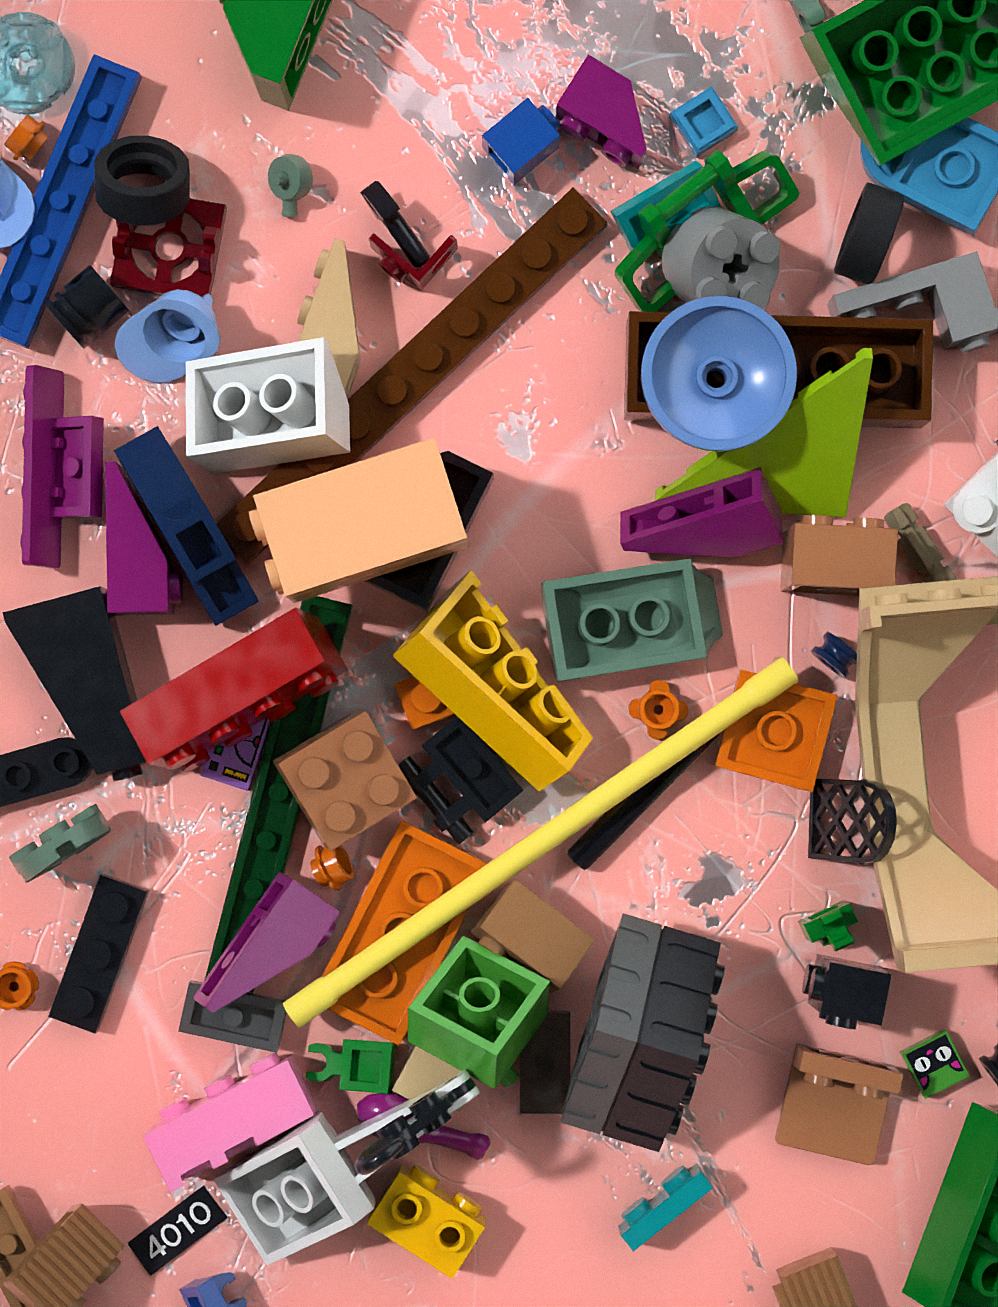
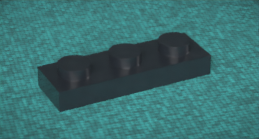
M100 874L48 1017L94 1034L99 1032L150 890L106 874Z

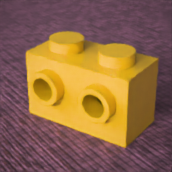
M401 1164L377 1201L374 1209L370 1212L367 1225L453 1279L485 1229L486 1218L479 1214L483 1208L472 1198L461 1192H457L453 1197L437 1187L440 1180L422 1166L415 1164L410 1169Z

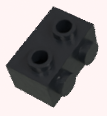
M817 954L815 965L807 964L802 993L808 994V1004L819 1012V1018L825 1019L827 1024L847 1029H856L857 1021L882 1026L892 974L876 965Z

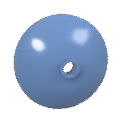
M710 296L695 299L668 314L652 333L645 348L641 365V383L644 398L659 425L672 437L688 446L715 452L732 451L749 446L770 433L787 412L794 396L797 381L794 351L790 340L779 323L765 310L755 304L728 296ZM711 371L720 372L725 378V384L720 388L711 387L706 380L707 374Z

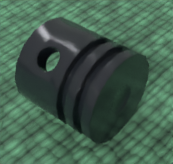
M88 265L64 286L65 293L61 294L59 291L55 293L54 296L57 299L53 303L50 299L45 302L48 309L83 349L89 346L86 342L89 338L93 341L98 338L96 335L98 330L104 333L130 311L91 265Z

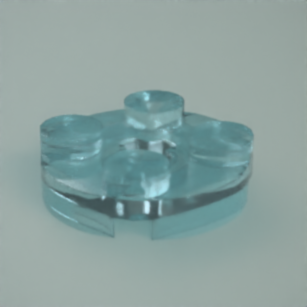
M31 12L7 14L0 18V107L6 111L23 115L43 112L52 107L51 103L57 100L62 92L65 95L71 87L75 75L73 50L58 25L52 20ZM22 52H28L31 58L37 59L36 66L28 67L26 75H19L18 68L12 65L13 59L19 57Z

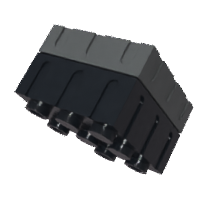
M623 913L599 975L591 1013L578 1046L560 1123L600 1134L602 1131L603 1136L659 1152L666 1134L676 1135L684 1108L681 1104H690L697 1080V1075L693 1073L702 1075L706 1067L710 1044L704 1042V1033L710 1034L718 1009V1004L712 1003V997L710 996L711 994H718L725 966L717 963L720 942L664 926L662 929L661 924Z

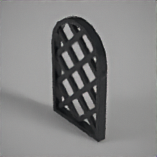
M816 778L813 792H810L808 858L856 862L861 865L881 861L890 851L895 840L897 827L896 808L888 790L882 784L867 779L841 780ZM822 784H833L828 794ZM843 785L855 786L848 795ZM864 786L874 790L870 796ZM837 793H839L844 802L838 812L832 803ZM858 794H860L865 803L859 814L853 804ZM879 797L884 808L881 815L874 805ZM826 810H828L832 818L827 829L821 820ZM847 811L853 819V823L848 830L842 822ZM870 812L875 824L868 832L863 821ZM836 828L842 836V840L837 847L831 839V835ZM857 830H859L864 839L858 849L852 840ZM880 831L883 839L879 848H877L873 840ZM826 845L831 854H820V852ZM846 846L852 856L841 855ZM869 848L872 855L868 857H862L866 850Z

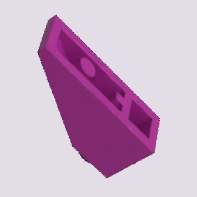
M105 462L107 613L115 616L175 614V603H182L183 599L182 574L174 573V564L123 467L116 462Z
M761 467L621 511L620 544L624 551L739 557L752 552L763 551L783 543L781 509Z
M278 872L199 987L193 999L214 1013L310 956L316 947L323 946L330 939L336 927L334 921L340 911L294 879Z

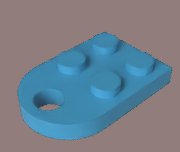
M967 117L878 166L861 140L860 154L862 165L867 176L875 185L903 194L904 202L973 237L975 236L998 195L997 131Z

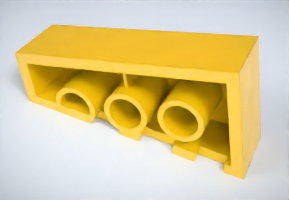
M470 570L440 597L392 656L540 792L571 770L593 737L555 685L548 686L537 671L535 665L538 663L537 659L527 646L524 649L519 647L504 626L508 619L497 604L491 608L478 590L482 583L474 572Z

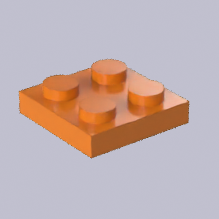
M740 669L733 693L757 673ZM794 684L764 706L755 708L723 731L714 766L813 792L838 695Z

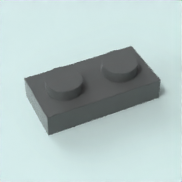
M194 980L189 982L178 1032L270 1052H278L287 1014L283 1006L285 1000L247 992L212 1013L193 999V996L203 982Z

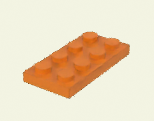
M401 820L322 977L334 971L488 863ZM469 908L346 992L328 1010L400 1046L408 1030V1007L441 965Z

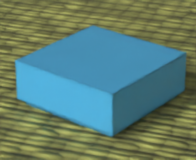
M712 86L670 112L669 116L695 157L703 154L738 130V125Z

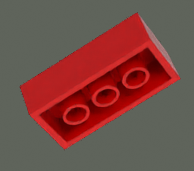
M295 607L122 709L120 713L148 765L165 767L169 770H179L182 768L183 772H188L209 761L208 751L223 742L226 747L234 746L249 738L253 734L250 727L268 718L269 722H274L287 716L296 709L293 702L311 693L312 697H316L333 689L339 684L337 677L348 671L321 619Z

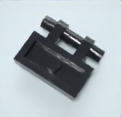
M458 716L453 718L421 745L433 759V762L424 770L419 767L411 756H408L398 765L415 795H418L436 817L433 820L434 824L441 832L447 830L458 845L474 832L462 818L467 811L473 807L486 823L524 791L481 738ZM443 773L463 795L452 805L433 783Z

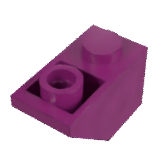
M588 54L556 104L555 118L561 121V129L573 138L584 141L587 137L602 146V154L613 163L622 167H626L629 163L639 169L644 161L647 148L631 80Z

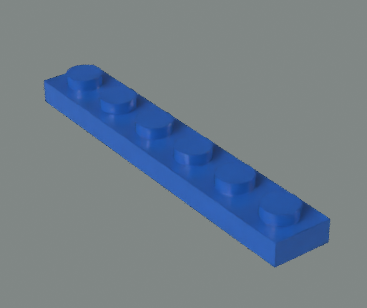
M93 54L34 194L35 213L33 223L26 235L13 245L0 275V338L29 349L46 309L45 302L51 297L95 192L94 160L103 147L117 139L142 80L139 72Z

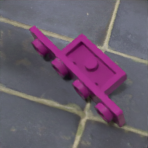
M39 365L26 366L25 385L23 389L25 415L22 439L24 449L23 485L21 489L23 516L20 539L22 564L43 568H59L61 565L62 519L102 517L104 418L92 415L64 417L63 371Z

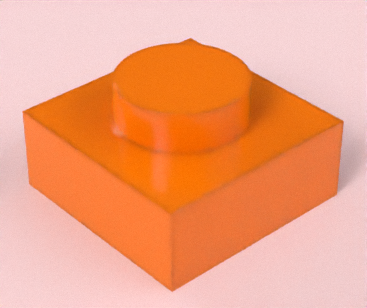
M414 676L394 683L412 730L454 715L445 704Z

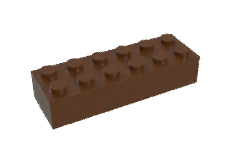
M629 311L626 321L624 420L656 421L644 398L641 383V365L645 348L652 333L671 312ZM771 315L785 331L796 359L797 381L792 401L798 398V392L829 371L835 373L854 360L856 353L861 349L872 348L873 361L861 427L921 429L931 421L933 319ZM711 371L706 376L707 383L713 388H720L725 384L724 376L718 371Z

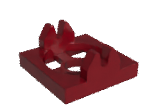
M190 198L184 211L171 221L166 222L165 227L157 230L153 235L136 233L134 231L137 226L116 220L118 231L117 236H113L112 250L115 258L110 279L111 286L160 296L176 289L188 290L201 297L208 293L211 295L227 213L226 205ZM184 213L189 214L200 225L203 231V244L188 242L186 235L181 231ZM175 234L182 239L183 251L178 258L166 261L157 255L156 244L163 235ZM131 248L151 252L152 257L158 263L155 279L148 277L138 268ZM187 258L198 260V268L189 277L177 282H171L174 267L181 265Z

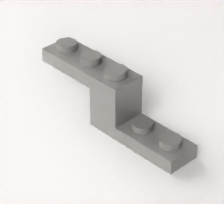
M977 251L835 294L827 303L831 317L875 318L877 317L875 311L877 309L894 304L896 311L906 310L924 303L923 295L927 294L944 350L959 346L961 353L971 352L989 345L988 337L998 334V308H995Z

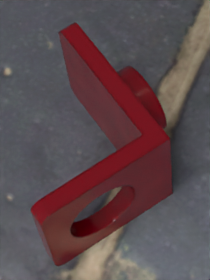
M373 233L369 237L370 247L382 257L378 262L379 266L398 283H401L406 278L420 291L423 290L458 249L457 239L450 235L418 271L376 234Z

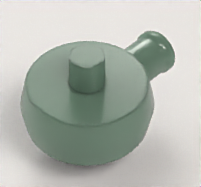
M284 154L274 159L268 170V183L273 194L282 200L281 215L283 217H297V200L309 193L313 182L312 170L303 157L294 154Z

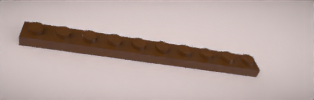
M572 187L348 399L350 453L279 464L216 523L229 545L250 564L269 546H263L262 541L257 540L251 524L249 511L257 509L253 495L358 462L607 227V221Z

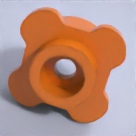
M664 680L653 681L649 686V691L642 698L633 699L628 708L630 716L640 719L647 727L649 737L657 740L665 738L668 728L676 721L686 719L688 715L687 704L684 701H678L670 693V686ZM656 705L663 707V712L660 715L654 712Z

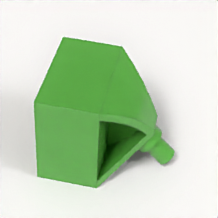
M462 936L408 1007V1042L461 1071L467 1070L470 1076L494 1089L499 1083L503 1087H509L519 1077L512 1064L548 1015L550 981L498 953L494 954L479 943Z

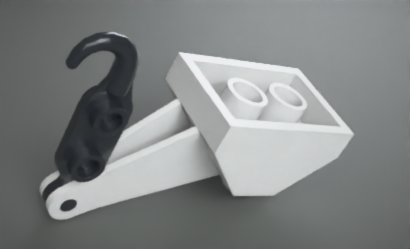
M464 1070L435 1088L339 1134L330 1126L323 1113L319 1112L246 1156L213 1181L266 1266L355 1225L374 1209L375 1196L365 1182V1179L390 1159L396 1160L420 1144L418 1138L424 1133L427 1135L444 1125L452 1118L450 1113L469 1102L480 1091L467 1070ZM412 1113L413 1116L406 1120L405 1116ZM376 1132L380 1139L365 1149L358 1156L354 1164L344 1147Z

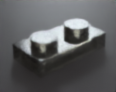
M548 1010L547 1017L520 1053V1114L563 1113L570 1084L569 1010Z

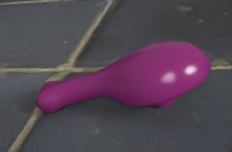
M377 1093L367 1095L357 1103L358 1121L360 1123L367 1121L409 1099L400 1094ZM413 1114L405 1116V1119L408 1120ZM444 1125L427 1135L424 1133L418 1138L420 1143L436 1144L460 1151L476 1160L483 1159L491 1144L489 1137L485 1134H471ZM376 1132L372 1133L373 1136L380 1139Z

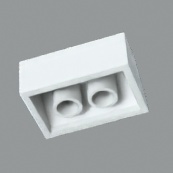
M324 337L186 361V457L212 474L350 453L349 403L328 340Z

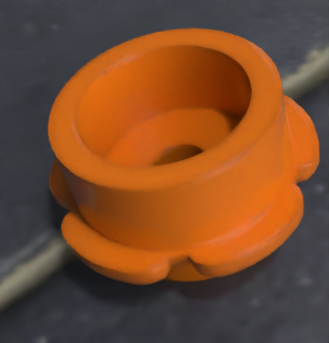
M27 114L8 137L4 146L15 154L14 160H19L22 155L32 160L46 143L49 137L42 132L46 125L43 120L39 123Z
M322 845L315 848V859L310 862L315 879L322 887L329 885L335 891L342 890V885L354 878V868L349 855L341 845L332 851H329Z
M12 961L5 963L3 969L0 970V1008L7 1011L12 1008L17 1010L28 1008L35 1000V991L39 989V980L33 970H27L22 962ZM11 982L18 983L19 988L17 991L10 989Z

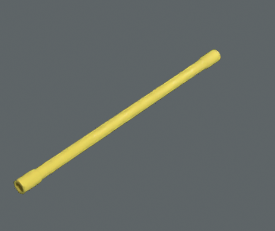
M781 656L748 679L740 689L328 975L316 979L283 1002V1006L297 1027L301 1028L334 1005L342 995L749 712L757 707L764 706L796 684L799 679L791 666Z

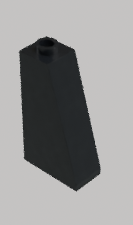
M99 586L2 612L7 627L96 774L106 775L111 773L114 782L142 775L141 765L147 762L120 713L122 709L136 702L137 697L116 617L107 613V589Z

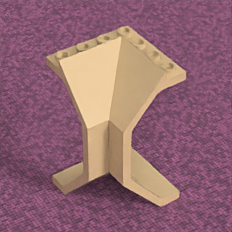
M998 576L859 589L855 706L862 778L882 784L891 794L896 808L897 827L895 840L889 853L881 861L873 862L896 968L905 973L998 964V890L971 868L933 829L920 714V703L929 687L985 625L998 624ZM864 786L870 796L874 790ZM879 797L874 805L881 815L884 808ZM870 812L866 816L868 832L875 824ZM880 831L873 840L877 848H879L883 839Z

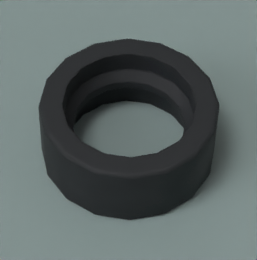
M149 135L127 136L116 139L103 147L94 160L96 202L105 214L119 222L135 226H153L168 222L181 214L190 200L189 159L179 147L165 139ZM131 174H151L165 179L166 182L153 187H134L123 184L118 179Z
M869 182L866 183L841 244L834 267L835 274L866 285L875 281L898 224L904 203L903 194Z

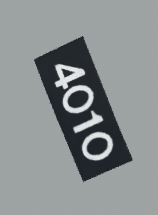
M203 1185L129 1241L128 1245L151 1276L224 1221L227 1216Z

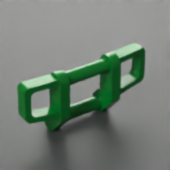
M716 150L704 160L705 166L673 192L655 206L649 203L637 213L645 236L616 267L615 276L634 306L640 312H656L676 294L670 282L666 280L648 297L644 298L633 282L635 271L654 251H656L662 261L664 245L670 235L666 222L711 186L715 188L727 210L760 224H764L798 199L799 190L778 156L768 151H761L732 167L725 155ZM769 167L779 184V191L753 210L737 183Z

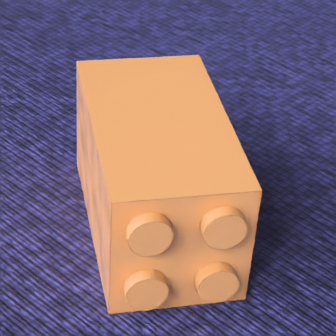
M435 437L253 495L257 509L249 511V517L257 540L262 541L263 546L269 545L273 559L264 561L274 591H278L279 595L284 594L285 597L294 603L469 547Z

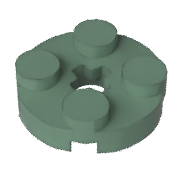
M97 804L88 807L71 818L74 824L71 828L66 820H63L39 835L42 843L40 847L34 841L8 857L26 883L61 865L62 861L72 855L79 854L111 831L106 818Z

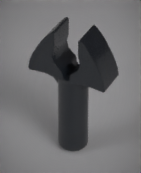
M374 181L360 192L377 220L379 219L385 225L412 265L416 268L423 266L430 259L429 253L398 211L400 208L379 181Z

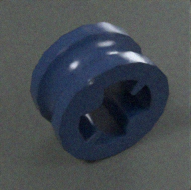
M827 631L823 635L824 644L821 647L814 646L811 653L834 673L846 679L850 675L848 667L851 664H857V653L841 639Z

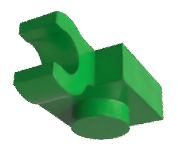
M842 900L798 921L806 940L811 943L820 940L822 946L831 944L835 952L855 943L847 927L857 923L858 920L850 903Z

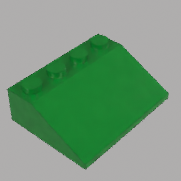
M864 0L800 37L822 83L878 166L998 101V0Z
M974 1102L971 1103L902 1290V1293L924 1307H998V1110Z

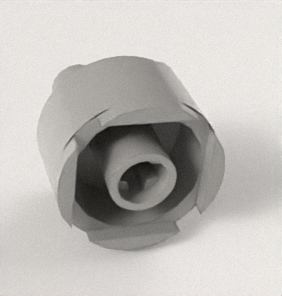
M716 206L698 208L690 213L693 216L685 221L682 226L677 224L673 228L664 245L662 270L665 279L670 282L675 294L681 300L690 302L703 297L728 296L746 300L764 310L769 303L770 293L776 283L779 272L780 242L774 234H771L767 228L754 220Z

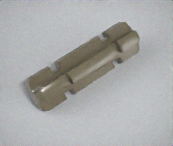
M901 504L884 516L889 528L898 529L901 538L897 541L917 573L923 572L926 576V579L922 580L924 583L957 580L949 565L943 567L940 561L944 557L923 525L918 527L915 521L919 518L910 504Z

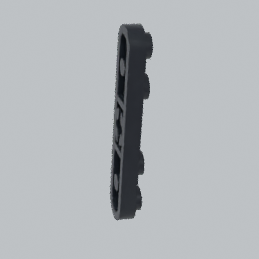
M73 737L57 738L0 755V808L74 787L84 782L90 776L93 767L76 739Z

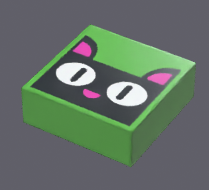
M944 1029L899 1051L917 1088L925 1099L970 1076L948 1032Z

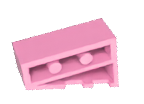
M274 1052L249 1065L252 1074L234 1082L231 1075H228L204 1088L207 1094L206 1097L190 1105L187 1098L184 1097L159 1110L162 1119L158 1120L143 1135V1138L170 1193L184 1186L183 1181L209 1167L215 1169L228 1162L227 1158L253 1145L258 1146L315 1115L318 1106L292 1054L279 1059L277 1053Z

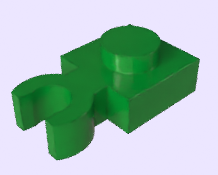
M343 1039L342 1054H339L335 1048L328 1044H311L308 1046V1052L322 1053L326 1058V1067L321 1072H306L305 1078L314 1082H327L336 1075H340L339 1090L392 1094L397 1045L389 1042Z

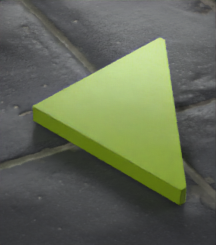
M872 348L861 349L856 353L854 360L835 373L829 371L798 392V398L791 402L781 421L762 439L740 449L710 452L688 467L686 474L669 486L662 485L655 490V501L761 467L782 514L846 517L873 361Z

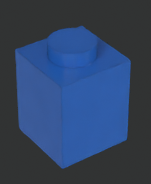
M527 98L482 135V148L511 183L515 185L559 148L560 135L557 131L561 126L546 106L541 105L537 108Z

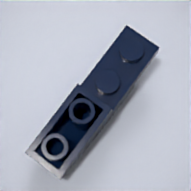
M156 426L115 449L116 456L214 625L221 624L259 602L238 565L236 557L159 427Z

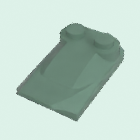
M691 558L541 582L544 619L551 661L557 682L707 658L710 647L723 636L714 579L699 571L692 564Z

